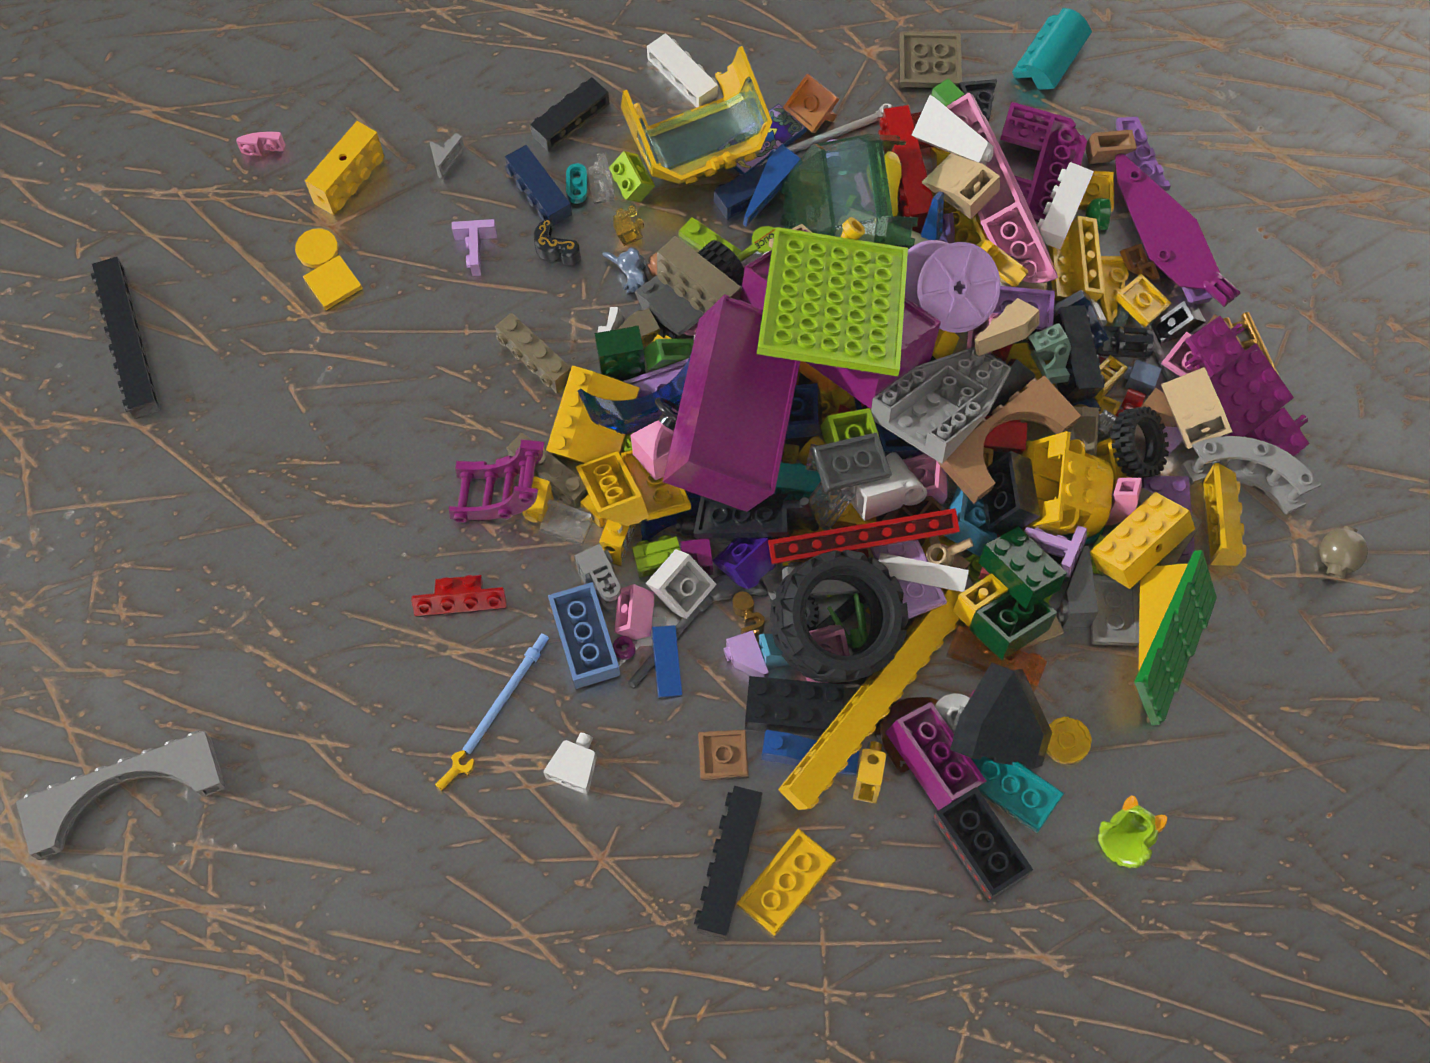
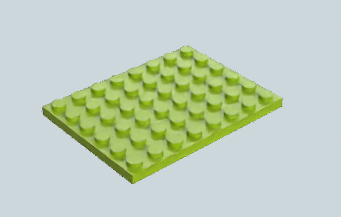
M775 227L757 354L898 376L901 361L908 248Z

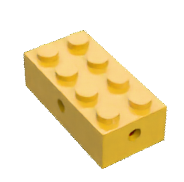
M356 121L306 178L305 183L315 205L334 216L338 210L344 207L348 198L356 193L360 184L369 178L372 170L381 164L384 153L376 131Z
M1154 492L1090 551L1096 568L1131 589L1195 530L1190 510Z

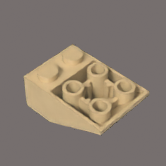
M951 153L922 181V184L936 194L939 191L944 192L945 201L972 219L1000 191V176L984 164Z
M1205 367L1161 384L1187 449L1192 448L1194 443L1232 432Z

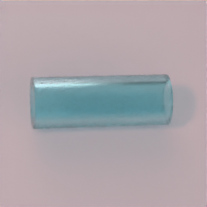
M1121 305L1113 320L1112 327H1125L1130 316Z

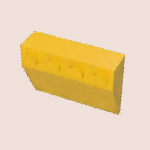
M572 365L546 451L553 456L581 464L616 451L620 454L640 388Z

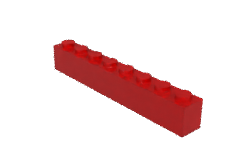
M956 508L768 540L771 563L774 565L813 558L833 550L856 551L955 534L960 532Z

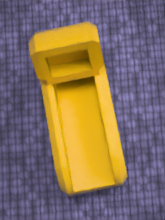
M986 240L981 248L994 260L999 276L1012 287H1018L1028 274V270L990 240Z

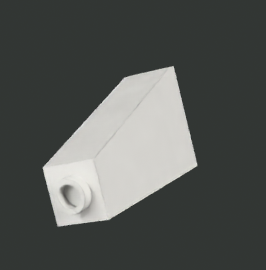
M929 95L912 136L919 141L986 166L987 162H990L993 157L994 146L935 97Z

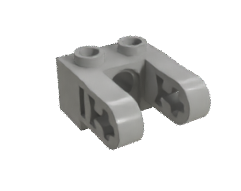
M597 544L575 555L578 573L584 584L593 582L597 597L604 610L609 613H616V599L621 594L620 584L613 572L614 567L611 563L613 560L607 549L603 551L601 545ZM616 600V605L612 606L611 603H608L609 601Z

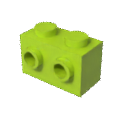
M623 151L609 167L614 181L621 190L622 196L628 201L641 202L655 187L641 158L636 153Z

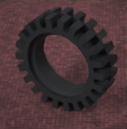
M1150 407L1123 410V412L1118 414L1119 417H1116L1114 420L1116 424L1113 425L1112 430L1116 433L1111 434V439H1114L1115 443L1111 445L1112 449L1116 448L1117 452L1113 453L1114 458H1119L1117 465L1118 467L1122 466L1121 471L1127 473L1126 476L1145 478L1159 475L1160 471L1164 470L1163 465L1167 463L1164 457L1169 455V451L1165 450V447H1169V442H1165L1168 434L1167 432L1163 433V429L1166 427L1164 423L1159 424L1162 418L1156 416L1157 412L1151 410L1152 408ZM1137 424L1140 426L1145 437L1146 453L1144 461L1140 459L1135 445V429Z

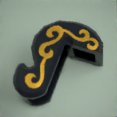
M545 219L540 222L534 231V245L539 257L546 261H555L562 258V263L568 266L577 264L581 259L580 247L577 241L552 238V219Z

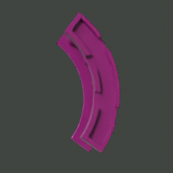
M521 439L520 447L516 450L515 456L509 455L496 459V464L487 465L485 461H456V476L462 482L458 507L449 506L450 519L460 523H465L467 520L509 519L511 516L530 508L537 499L538 489L532 488L535 466L543 456L544 442ZM517 474H520L518 487L514 486L513 491L514 478ZM505 477L502 502L492 504L495 481L498 478ZM473 479L486 480L483 503L479 507H467L470 483Z

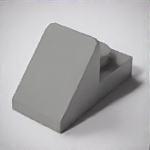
M454 133L451 139L445 142L444 148L430 141L438 177L442 178L465 149L463 138L457 133Z

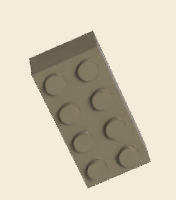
M674 236L657 251L658 279L663 284H667L674 289V292L679 297H684L688 300L694 309L700 310L705 314L724 294L735 300H740L741 286L677 236Z

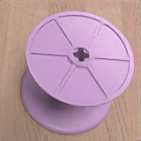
M940 240L923 241L908 249L905 297L941 321L940 329L953 333L967 332L977 328L990 317L997 305L1001 284L997 266L984 249L967 242L949 244Z

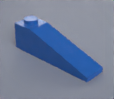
M783 144L777 150L775 148L772 149L767 156L768 161L744 216L743 225L746 227L800 168L801 158Z
M766 730L762 760L797 766L817 740L790 733ZM860 751L850 756L847 760L848 765L839 773L857 774Z

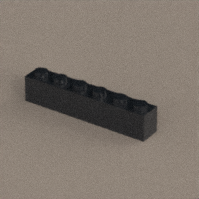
M734 786L733 792H728L725 806L729 807L726 816L722 815L719 824V829L723 830L721 839L716 838L713 847V853H716L715 862L709 863L706 875L710 877L709 885L703 886L700 900L704 901L702 911L697 910L694 925H698V933L727 940L762 801V792Z

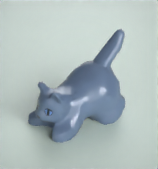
M630 247L628 251L621 253L619 257L610 252H603L602 255L618 265L627 276L628 282L623 287L624 290H627V293H634L644 283L649 281L643 271L644 268H647L645 258L640 255L636 248Z

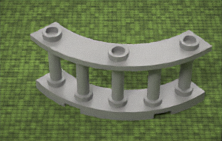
M1240 436L1215 437L1194 443L1192 446L1199 458L1183 462L1180 466L1185 475L1189 476V482L1193 485L1203 482L1213 464L1220 463L1234 471L1236 479L1240 483L1251 487L1254 485L1265 491V495L1276 503L1284 515L1305 507L1307 502L1302 495L1321 486L1314 474L1288 452L1267 442Z

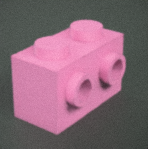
M635 584L621 588V594L617 599L614 633L627 636L633 640L651 636L654 607L653 591Z

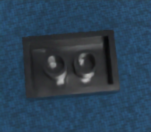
M1010 450L987 467L988 473L994 480L995 485L983 497L987 529L1001 536L1018 526L1022 529L1041 517L1031 459Z

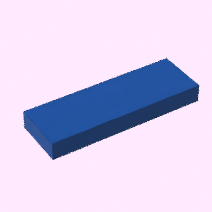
M676 626L652 627L658 698L682 696Z

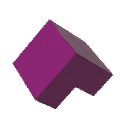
M710 540L681 541V551L689 554L708 575H713Z

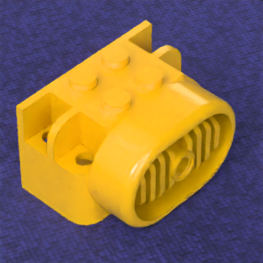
M1068 431L1029 442L1028 458L1031 459L1041 517L1026 527L1032 529L1039 528L1054 536L1074 534L1077 526L1087 528V532L1090 533L1088 537L1100 532L1107 523L1111 512L1114 474L1110 464L1104 459L1085 453L1084 442L1078 439L1070 441L1071 432Z

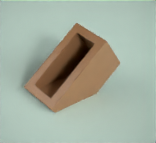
M1121 130L1092 133L1087 141L1085 150L1089 164L1115 160L1117 154L1122 153L1126 155L1135 151L1137 146L1133 131Z

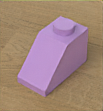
M753 630L726 639V647L723 648L727 661H732L734 668L751 676L768 678L769 672Z

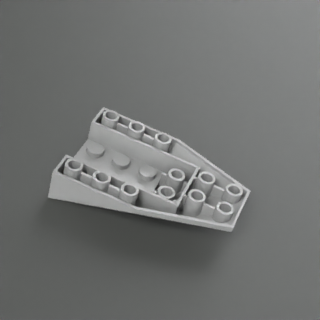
M975 347L916 366L873 398L871 408L873 419L882 427L943 464L988 415L1012 367L988 353L981 356L976 355Z

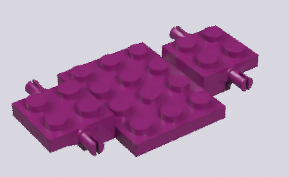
M1218 316L1187 338L1185 342L1190 347L1193 357L1185 362V367L1189 365L1187 367L1188 370H1192L1195 366L1198 369L1205 367L1232 432L1222 437L1245 436L1261 440L1283 449L1292 456H1295L1310 444L1300 427L1308 422V418L1304 419L1306 416L1301 415L1294 421L1285 407H1283L1294 397L1257 344L1244 350L1237 340L1236 336L1244 331V327L1240 328L1243 326L1242 324L1238 323L1230 329L1222 317Z

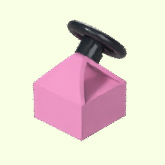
M658 397L655 400L657 408L663 413L659 420L631 434L633 455L654 480L664 477L679 411L677 404L663 397Z

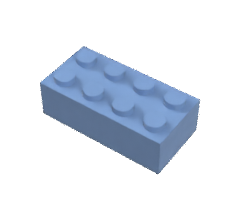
M593 582L548 595L575 689L621 676Z

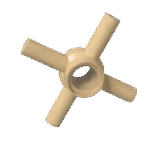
M938 536L928 538L931 546L927 549L926 558L930 563L951 566L955 554L973 547L974 544L971 538H968L948 547L945 544H940ZM943 551V558L937 561V555Z

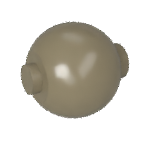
M1344 526L1343 529L1332 530L1324 536L1320 543L1319 555L1322 563L1328 567L1326 574L1335 578L1345 579L1346 573L1355 572L1363 566L1367 559L1368 547L1362 535L1357 533V529Z

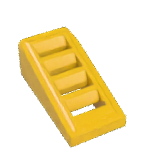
M1111 355L1099 365L1105 383L1104 388L1094 396L1097 400H1100L1128 369L1126 365ZM1107 366H1110L1111 368H1113V369L1116 370L1117 372H1114L1113 370H1111V369H1110L1109 367H1107Z

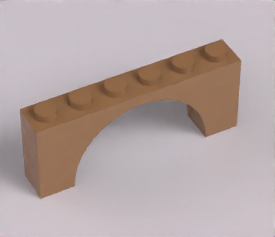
M1045 375L1039 380L1036 378L1031 380L1025 386L1026 390L1022 393L1018 391L1009 398L1007 405L1003 406L1001 404L991 413L992 416L987 420L984 418L943 464L938 462L973 504L988 494L995 485L994 480L988 473L983 456L985 438L995 427L1008 421L1029 420L1040 423L1055 434H1059L1069 430L1081 417Z

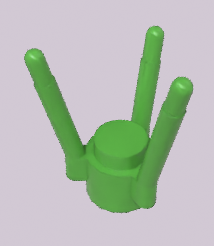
M857 593L854 594L859 627L851 629L850 635H848L844 628L847 644L851 643L852 649L862 647L868 637L864 606L860 603ZM829 606L827 609L836 625L843 627L832 607Z

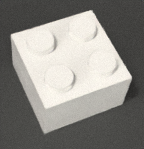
M677 549L645 583L673 613L685 619L692 614L717 585L689 554Z

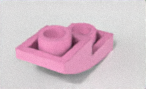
M281 132L251 133L238 137L236 140L241 153L249 156H262L263 149L284 151L285 148Z

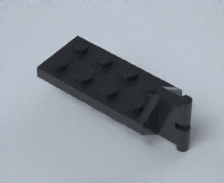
M794 493L772 494L747 512L701 496L693 534L696 539L790 537L795 529H810L815 532L819 529V525L809 499L804 497L801 500H796Z

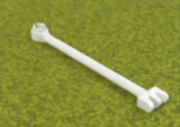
M885 103L875 114L793 144L787 148L796 153L877 121L880 122L884 109L893 106Z

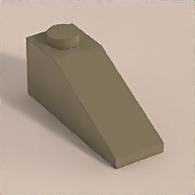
M649 308L634 312L618 328L639 326L643 346L652 343L657 334L660 335V328Z

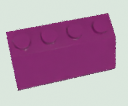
M932 702L899 718L885 732L938 810L973 788H979L986 782L970 757L950 750L954 734Z

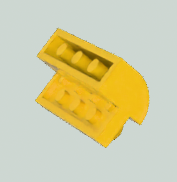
M1077 216L1071 223L1061 249L1048 245L1049 255L1058 276L1057 279L1051 281L1052 291H1055L1054 300L1062 301L1074 293L1083 290L1096 302L1105 294L1097 219Z

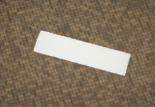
M880 553L879 562L888 568L890 577L895 576L896 579L960 592L965 591L969 570Z

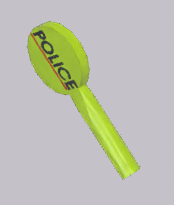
M770 226L757 228L752 235V245L736 255L740 262L757 251L763 254L771 251L772 248L768 245L769 240L774 238L775 228Z

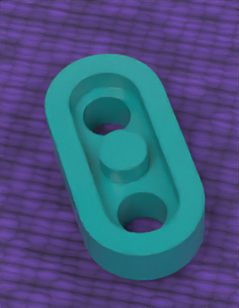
M579 163L571 164L566 170V194L568 200L572 203H582L588 195L587 170L584 165Z

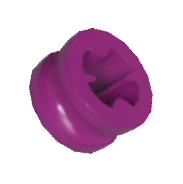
M618 637L613 643L614 652L619 659L627 660L635 654V645L629 637ZM622 645H627V650L621 651Z

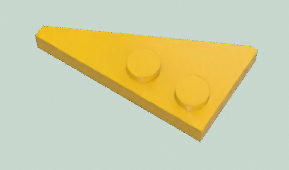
M1101 256L1105 294L1100 298L1102 312L1107 320L1105 326H1112L1119 304L1114 297L1125 287V281L1128 279L1129 273L1121 256Z

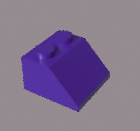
M765 537L736 538L712 560L731 580L748 590L756 586L767 572L772 571L776 567V564L772 565L768 538Z

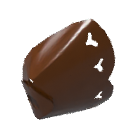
M911 697L897 700L889 707V713L877 723L875 736L882 744L893 765L901 773L910 770L906 763L902 767L900 766V761H904V759L885 732L896 720L930 702L935 706L939 701L935 698Z

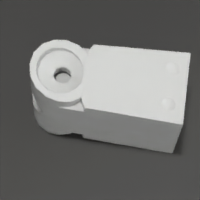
M896 452L886 456L892 473L890 478L842 489L843 494L864 521L901 508L903 504H918L927 496V489L908 469V466Z

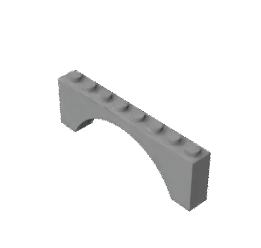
M194 731L189 733L186 738L167 741L164 746L156 749H146L138 756L124 757L114 765L100 766L94 770L95 772L90 774L76 775L71 778V781L66 783L52 784L48 786L47 790L42 792L28 793L23 799L16 801L29 854L40 860L63 851L68 831L79 813L99 794L121 782L141 777H164L190 786L202 797L224 790L226 786L211 737L205 731Z

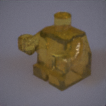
M634 205L629 206L627 211H624L623 208H618L616 215L613 216L615 231L624 246L643 238L639 230L644 228L643 220L637 218L633 222L631 217L637 215Z

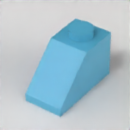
M760 634L759 648L767 670L789 665L782 657L784 653L775 645L773 635Z

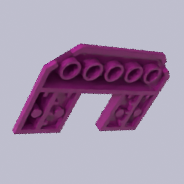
M1011 102L1000 140L1039 151L1032 179L1029 180L1015 176L1035 222H1039L1040 218L1044 220L1046 218L1043 212L1047 202H1053L1054 198L1050 196L1054 186H1060L1061 182L1057 180L1062 168L1066 170L1070 162L1081 166L1087 140L1084 135H1080L1075 128L1076 124L1072 118Z

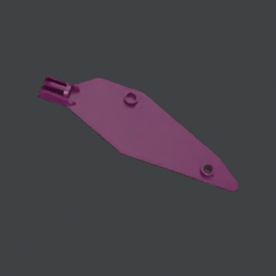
M1122 153L1117 154L1115 157L1117 183L1149 259L1154 261V264L1179 287L1204 289L1223 307L1227 306L1228 303L1232 302L1241 293L1221 275L1197 219Z

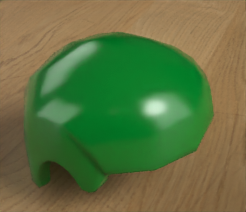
M1095 198L1086 208L1085 217L1097 219L1098 230H1107L1111 217V202L1109 199Z

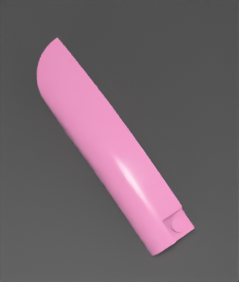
M967 93L946 107L994 146L993 157L990 162H987L986 166L1000 176V191L978 212L981 220L980 223L992 243L1028 270V274L1023 281L1028 283H1045L1058 278L1056 270L1017 180L974 96L971 93Z

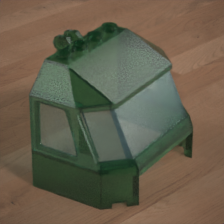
M865 134L818 144L813 143L789 172L786 180L782 182V194H785L784 212L786 214L781 216L780 224L786 229H792L803 224L813 233L840 237L843 232V223L849 217H853L865 229V234L859 240L910 249L915 243V238H911L912 227H917L918 217L893 216L884 155L891 151L894 145H905L907 141L900 140V137L897 135Z

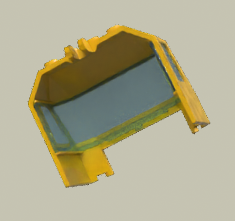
M743 46L738 47L733 63L727 66V72L723 74L721 72L715 73L723 98L692 110L683 111L679 115L648 126L640 103L633 105L628 90L623 91L621 109L651 176L678 184L685 182L686 185L698 181L697 177L702 175L710 177L718 173L717 170L723 167L726 170L737 166V162L741 160L749 162L757 158V154H759L771 127L772 119Z

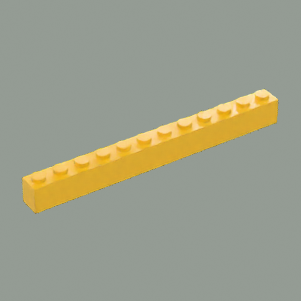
M941 588L947 604L919 614L906 630L907 633L902 647L894 654V659L883 669L873 673V675L866 679L778 790L798 810L811 809L819 802V795L833 784L834 776L846 768L848 765L847 760L850 756L861 749V742L875 731L876 723L889 713L891 704L902 697L904 693L902 690L916 679L918 670L930 661L931 658L929 656L943 645L944 637L957 627L956 622L959 620V617L953 612L958 595L962 592Z

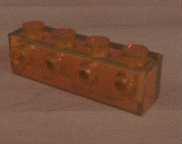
M958 625L946 655L948 658L986 673L991 663L1011 670L1022 668L1033 692H1035L1047 663L1040 655L1026 653L1021 649L1001 660L969 630L967 625Z

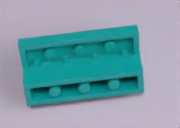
M1062 8L1058 15L1049 16L1012 71L1014 77H1031L1038 90L1055 89L1092 33L1086 19L1077 11L1069 8Z

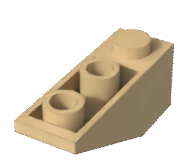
M1019 298L1012 304L1007 305L1003 313L994 318L990 325L976 336L974 341L975 354L981 356L1026 339L1039 326V309Z

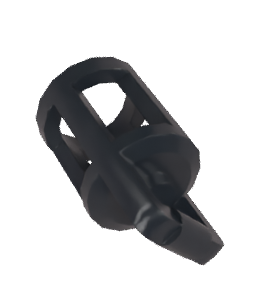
M1103 326L1106 332H1115L1114 336H1111L1110 347H1113V351H1104L1103 344L1100 348L1096 349L1098 356L1109 357L1111 355L1112 357L1150 359L1154 342L1152 328ZM1125 333H1126V334H1143V336H1142V335H1125ZM1124 350H1137L1142 352H1130Z

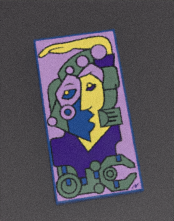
M778 103L768 111L772 124L759 154H757V158L749 162L741 160L733 168L740 174L749 172L753 167L761 165L767 160V156L772 149L775 148L777 150L781 144L787 147L806 132V127ZM758 120L718 148L717 151L747 140L745 138L760 131L761 126Z

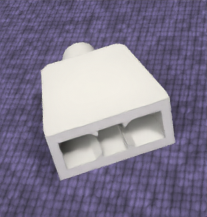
M580 733L576 743L564 740L544 769L545 778L588 794L597 760L596 752L589 749L593 737Z

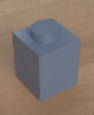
M1136 359L1133 367L1128 366L1124 376L1125 379H1128L1125 388H1132L1150 396L1162 368Z

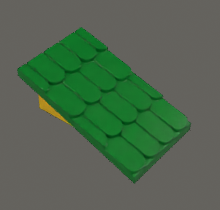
M1195 550L1188 564L1155 566L1140 580L1139 672L1134 684L1151 725H1160L1161 722L1165 721L1174 693L1179 691L1189 659L1195 654L1202 630L1208 626L1217 599L1203 550Z

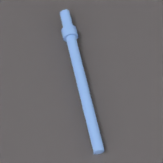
M541 633L533 647L528 648L524 654V660L462 750L470 755L527 670L541 656L540 651L549 640L548 636Z

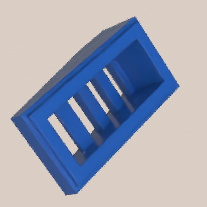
M939 191L932 199L921 233V237L928 240H939L943 233L944 192Z

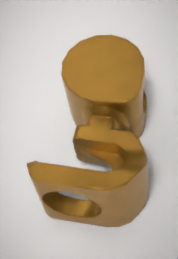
M748 592L736 593L732 600L734 613L744 617L745 623L756 622V624L742 628L741 634L752 630L755 636L761 634L765 627V617L759 612H754V601Z

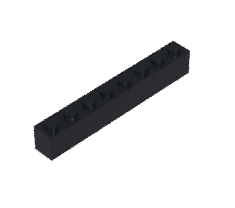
M118 257L93 263L94 272L91 273V277L95 286L97 285L98 287L95 294L99 303H102L103 308H100L102 319L107 323V326H104L107 338L111 339L112 344H109V350L112 357L116 359L113 366L116 374L120 375L121 381H118V386L121 393L125 395V399L122 400L126 412H130L134 419L160 412L124 267Z

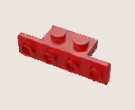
M482 575L445 577L435 580L434 594L413 595L411 601L415 616L500 609L507 607L505 590L503 587L482 589Z

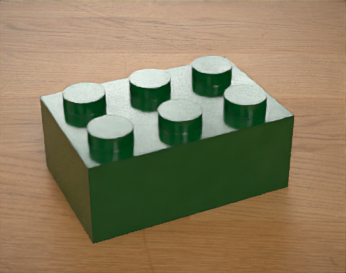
M639 326L594 333L601 374L622 382L646 374L644 349Z
M1019 526L985 544L978 562L989 574L992 573L1008 588V592L1025 609L1058 592L1067 574Z
M1006 592L975 612L969 630L1001 660H1004L1047 632L1055 619L1057 611L1045 600L1025 609L1009 592Z

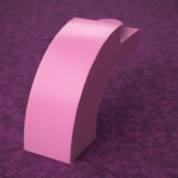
M1118 478L1114 494H1112L1110 516L1105 526L1122 522L1136 510L1142 488L1141 478Z

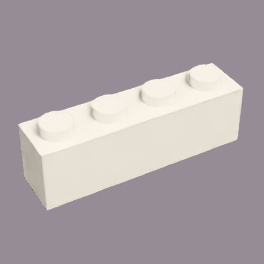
M665 33L647 45L648 60L696 108L708 104L718 97L717 81L710 77L700 64H696L687 51L684 52L679 47L675 39H671Z
M1072 162L1069 163L1066 170L1062 168L1057 180L1061 182L1060 186H1054L1050 196L1054 198L1053 202H1047L1043 212L1046 218L1045 220L1040 218L1037 225L1045 244L1061 249L1094 171Z

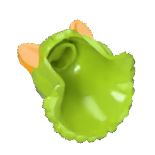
M1132 795L1124 801L1122 810L1113 815L1110 822L1103 821L1100 823L1099 844L1103 852L1106 853V856L1111 861L1117 862L1119 866L1139 868L1145 865V862L1151 858L1152 850L1149 848L1156 843L1158 834L1167 824L1168 817L1162 814L1153 815L1147 809L1139 806L1136 797Z

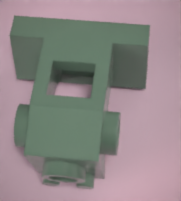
M1058 323L1028 336L1035 347V350L1031 351L1030 355L1042 376L1045 375L1052 384L1068 382L1070 374L1066 369L1071 345L1061 325ZM1051 360V362L1048 365H1046L1044 361Z

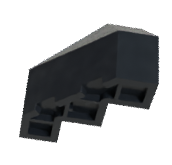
M991 663L959 716L950 750L981 760V757H987L992 759L993 762L1007 765L1019 762L1025 768L1030 769L1043 765L1052 730L1022 668L1011 670Z

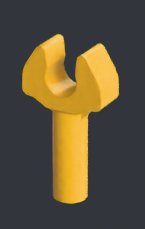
M464 750L456 752L451 756L453 761L452 768L435 784L440 791L458 774L465 773L469 775L473 771L474 759L469 760L466 765H460V761L466 756Z

